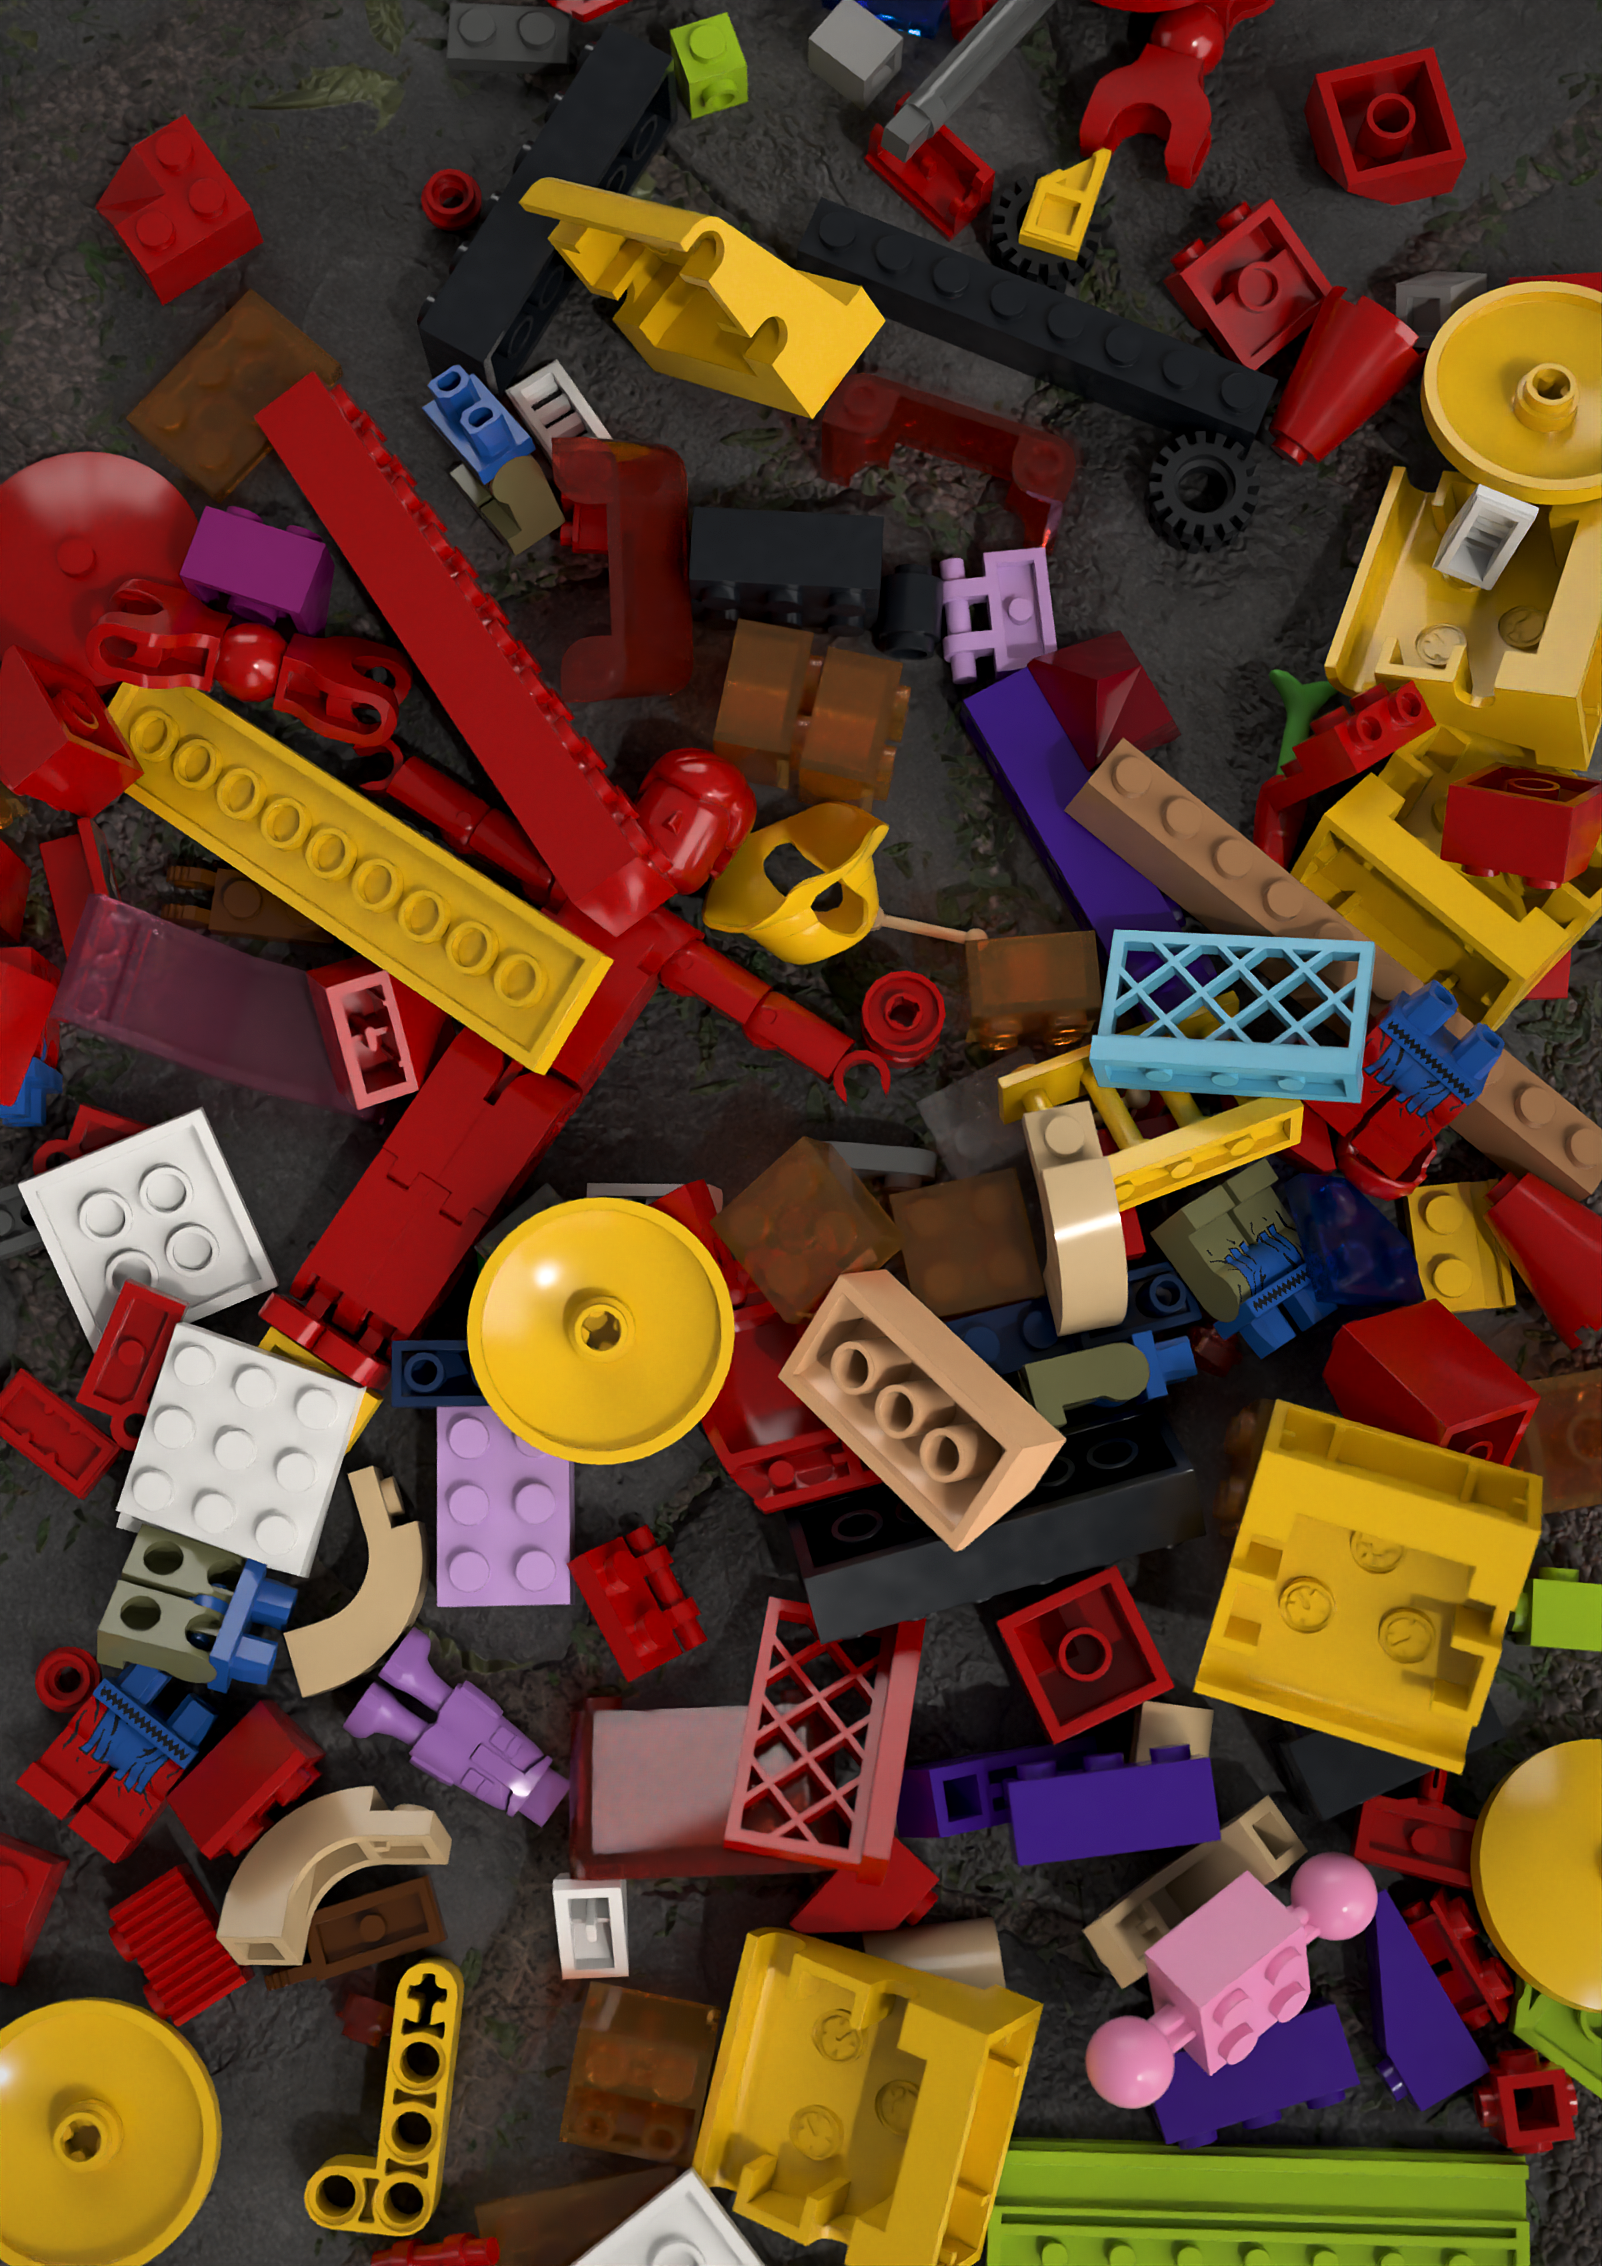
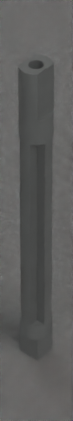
M998 0L902 104L899 112L884 128L881 147L905 163L927 139L932 138L1056 0Z

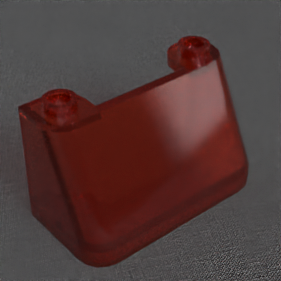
M877 368L849 375L839 383L832 393L822 420L821 479L850 488L855 474L865 467L877 465L878 468L888 471L897 445L901 444L1011 481L1003 510L1012 513L1016 512L1021 518L1025 530L1022 547H1045V554L1052 556L1083 467V447L1074 433L1063 427L888 369Z
M593 437L551 438L552 469L557 487L564 496L574 502L592 504L594 510L607 509L611 636L582 638L569 646L563 656L561 665L562 703L629 700L674 695L687 685L692 677L693 670L692 610L689 588L688 489L684 461L677 451L665 444Z
M800 1689L780 1690V1703H773L772 1705L782 1716L808 1699ZM622 1696L583 1698V1711L570 1712V1880L593 1881L828 1871L836 1870V1868L723 1848L749 1705L636 1710L622 1709ZM833 1701L828 1702L833 1709ZM816 1710L790 1726V1729L808 1752L813 1751L835 1737V1734ZM762 1713L758 1730L770 1724ZM778 1734L754 1750V1757L769 1777L797 1761ZM834 1752L817 1764L837 1789L836 1755ZM806 1771L778 1788L798 1815L826 1798ZM751 1774L747 1792L759 1785ZM765 1796L743 1811L740 1829L770 1834L787 1822L768 1796ZM834 1808L807 1825V1828L819 1844L840 1847L838 1813ZM795 1833L788 1837L800 1840Z

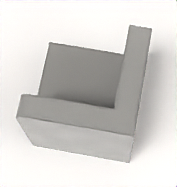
M842 0L808 38V67L815 75L864 111L901 69L903 37L856 1Z
M1431 271L1396 284V316L1419 336L1413 347L1430 348L1438 331L1458 309L1478 296L1487 293V274Z

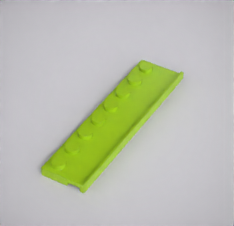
M1011 2137L988 2224L985 2266H1530L1529 2221L1526 2219V2179H1529V2165L1526 2164L1525 2155L1513 2153L1512 2151L1209 2143L1197 2148L1181 2150L1178 2142L1167 2145L1164 2141Z

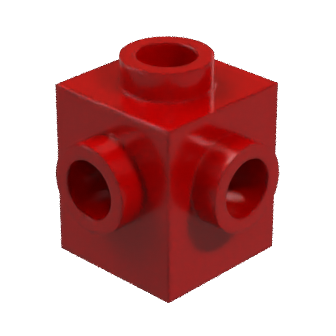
M1515 2049L1498 2053V2064L1488 2065L1491 2071L1481 2076L1482 2085L1473 2087L1474 2107L1481 2128L1488 2127L1489 2134L1506 2147H1512V2152L1517 2154L1546 2152L1553 2149L1552 2142L1576 2139L1572 2116H1576L1578 2112L1577 2097L1573 2081L1569 2074H1565V2068L1545 2057L1539 2058L1537 2049ZM1526 2088L1527 2099L1522 2106L1516 2108L1513 2089Z

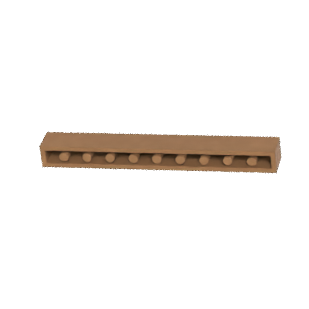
M1122 738L1064 810L1214 934L1372 941L1125 738ZM1376 944L1368 1022L1388 1007L1389 1003L1402 990L1411 996L1414 992L1425 986L1422 981ZM1267 957L1255 966L1276 985L1295 971L1284 958ZM1301 959V960H1302L1304 963H1306V962L1309 961L1310 959ZM1332 961L1318 971L1316 975L1336 994L1357 978L1359 962ZM1306 981L1288 994L1309 1012H1312L1325 1002ZM1354 998L1345 1004L1353 1013ZM1457 1010L1443 1024L1459 1040L1475 1026ZM1333 1013L1323 1021L1326 1026L1346 1042L1349 1040L1350 1027L1336 1013ZM1503 1048L1500 1057L1489 1072L1482 1093L1448 1125L1506 1173L1511 1171L1518 1179L1530 1171L1578 1202L1592 1195L1602 1180V1129Z

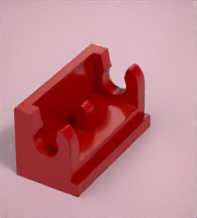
M909 91L896 102L893 112L895 115L899 112L902 104L912 95ZM877 123L872 129L869 136L868 154L864 157V164L948 242L953 240L991 204L995 171L944 124L905 163L881 147L884 128Z

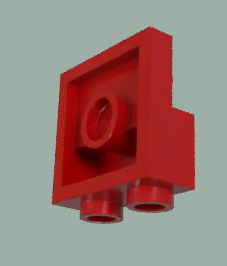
M1272 198L1251 208L1244 200L1227 211L1215 222L1221 233L1206 245L1200 238H1197L1177 252L1170 259L1176 270L1163 280L1196 330L1207 328L1228 360L1253 370H1257L1315 321L1325 296L1332 288Z
M1412 680L1390 692L1384 682H1381L1349 700L1354 709L1353 712L1348 714L1345 706L1342 705L1309 723L1314 735L1292 747L1296 757L1280 766L1285 777L1263 790L1274 812L1360 773L1435 727L1437 724L1414 681Z

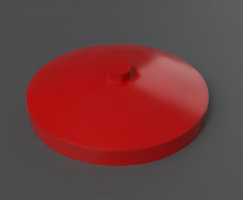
M73 452L56 455L29 465L0 485L1 663L4 652L12 644H15L90 679L99 695L118 691L122 682L96 672L89 664L85 652V640L88 632L100 617L108 613V604L115 590L127 580L144 579L176 587L189 593L179 574L199 521L186 499L167 479L153 469L123 456L102 452ZM133 600L126 603L127 610L131 614L153 615L152 610L142 601ZM115 635L104 638L106 648L117 657H129L135 654L137 646L127 643Z

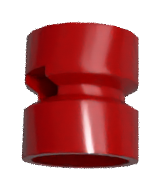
M907 970L890 972L876 980L865 995L861 1011L860 1032L862 1043L866 1050L878 1054L888 1067L895 1069L912 1068L926 1061L938 1046L946 1015L944 999L936 985L922 974Z

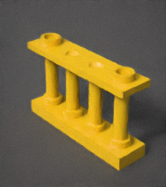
M1234 990L1213 998L1230 1018L1239 1013V998ZM1203 1005L1176 1027L1188 1039H1205L1222 1025ZM1153 1020L1118 1034L1138 1036L1157 1021ZM1166 1033V1034L1163 1035L1162 1037H1171V1036H1170L1168 1033ZM1091 1044L1038 1064L1022 1065L1013 1070L1009 1075L997 1079L999 1116L1004 1125L1022 1119L1025 1113L1054 1108V1106L1089 1094L1120 1149V1152L1108 1156L1119 1212L1301 1142L1304 1105L1300 1099L1233 1095L1239 1104L1238 1107L1209 1117L1202 1115L1189 1092L1159 1091L1180 1129L1151 1140L1144 1139L1116 1089L1098 1086L1089 1060Z

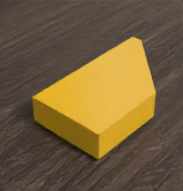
M1105 148L1094 152L1092 158L1064 171L1058 169L1039 178L1019 233L1018 243L1076 261L1111 159L1112 151Z

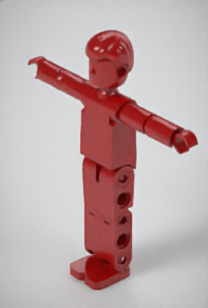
M391 739L375 747L359 745L352 747L358 756H369L385 752L394 758V768L387 778L381 781H371L359 786L365 794L374 798L393 797L394 803L439 831L442 841L447 843L449 848L454 849L460 854H474L519 883L523 894L532 903L542 906L541 913L614 961L545 1075L531 1071L467 1026L464 1027L449 1045L382 1146V1149L374 1158L295 1276L289 1292L300 1301L306 1300L314 1292L307 1305L304 1306L293 1298L289 1299L284 1295L272 1292L259 1311L258 1315L301 1345L312 1350L317 1356L365 1387L384 1390L392 1378V1364L379 1356L387 1343L391 1342L386 1351L385 1358L392 1362V1341H419L476 1257V1246H483L498 1224L505 1205L510 1207L571 1115L573 1116L655 993L660 981L670 993L681 997H694L738 1025L744 1038L752 1046L764 1051L776 1050L828 1085L833 1081L837 1097L846 1107L847 1094L844 1086V1077L852 1067L858 1064L869 1065L879 1073L881 1087L886 1099L891 1089L889 1068L878 1054L868 1050L852 1052L856 1040L799 1003L790 1000L786 995L773 991L771 985L714 948L708 947L702 942L705 937L704 932L665 907L658 906L619 936L615 937L571 902L518 821L497 808L493 809L485 800L478 798L476 794L419 757L412 756L406 760L402 750ZM700 748L676 749L661 756L644 778L633 803L641 815L635 821L647 836L651 834L656 838L672 860L674 867L669 869L666 874L679 891L676 894L681 896L690 895L698 891L709 877L717 880L723 874L749 836L757 814L755 794L748 785L747 779L741 770L726 758L712 751ZM335 1307L337 1308L332 1322L353 1337L358 1336L366 1327L368 1328L359 1342L327 1321Z

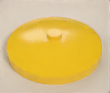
M1553 281L1511 284L1484 293L1458 309L1438 331L1428 352L1421 381L1420 399L1422 413L1427 429L1438 449L1455 468L1473 482L1523 502L1534 504L1566 505L1602 498V292L1576 284Z
M609 1197L584 1198L552 1206L532 1216L508 1234L489 1257L478 1277L472 1293L467 1323L468 1350L476 1381L483 1396L500 1420L518 1437L549 1455L563 1460L594 1465L618 1464L650 1456L665 1449L689 1432L707 1413L724 1384L731 1363L735 1335L734 1314L726 1281L719 1266L702 1242L683 1224L656 1208L631 1200Z
M1585 1739L1565 1742L1540 1751L1516 1765L1499 1781L1483 1805L1476 1823L1472 1839L1470 1869L1473 1894L1482 1923L1492 1943L1509 1966L1529 1985L1558 2003L1574 2009L1602 2014V1739Z
M84 1997L58 2001L40 2007L16 2019L0 2030V2259L10 2266H142L166 2249L192 2222L210 2191L217 2171L222 2138L221 2114L214 2084L205 2064L188 2040L170 2023L149 2010L126 2001L111 1998Z

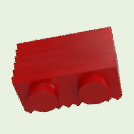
M188 1862L174 1867L108 1911L110 1918L115 1922L108 1929L114 1946L127 1962H131L134 1959L137 1960L145 1976L150 1980V1982L143 1986L144 1994L150 2006L161 2019L165 2020L171 2016L173 2023L177 2027L256 1976L250 1965H238L217 1939L220 1915Z

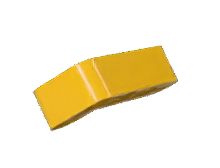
M440 1956L426 1957L415 1963L400 1979L396 1994L377 2157L352 2154L336 2155L327 2160L312 2176L304 2193L305 2207L310 2218L320 2226L335 2230L392 2236L412 2235L424 2227L437 2208L441 2196L464 1997V1978L458 1966L450 1959ZM429 1973L436 1975V1986L447 1989V1995L441 1996L434 2003L430 2024L411 2027L409 2025L410 2021L417 2023L425 2015L427 2000L425 1993L415 1990V1985L421 1984L428 1977ZM444 2022L445 2029L433 2024ZM414 2042H425L433 2046L440 2059L438 2072L433 2075L422 2076L410 2069L406 2056L408 2046ZM406 2112H417L425 2116L431 2125L432 2136L430 2141L419 2145L408 2143L399 2132L398 2121L400 2115ZM330 2175H341L350 2180L356 2191L355 2203L348 2207L333 2205L324 2193L325 2178ZM399 2182L414 2184L423 2196V2209L414 2214H405L397 2210L390 2198L391 2187Z

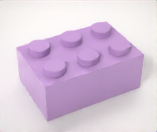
M490 1406L437 1407V1607L575 1605V1580L566 1564L575 1559L574 1462L549 1455L531 1446L511 1431Z

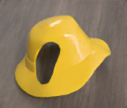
M829 801L811 806L796 815L750 833L723 874L717 880L711 879L701 911L703 923L710 929L728 933H743L749 938L756 940L783 962L796 965L815 963L847 950L860 942L870 932L875 923L879 910V895L872 854L885 838L889 825L854 805L840 801ZM791 843L806 859L825 873L801 881L785 897L766 876L764 860L776 846ZM838 881L841 884L843 901L839 907L827 912L813 911L810 906L815 897Z

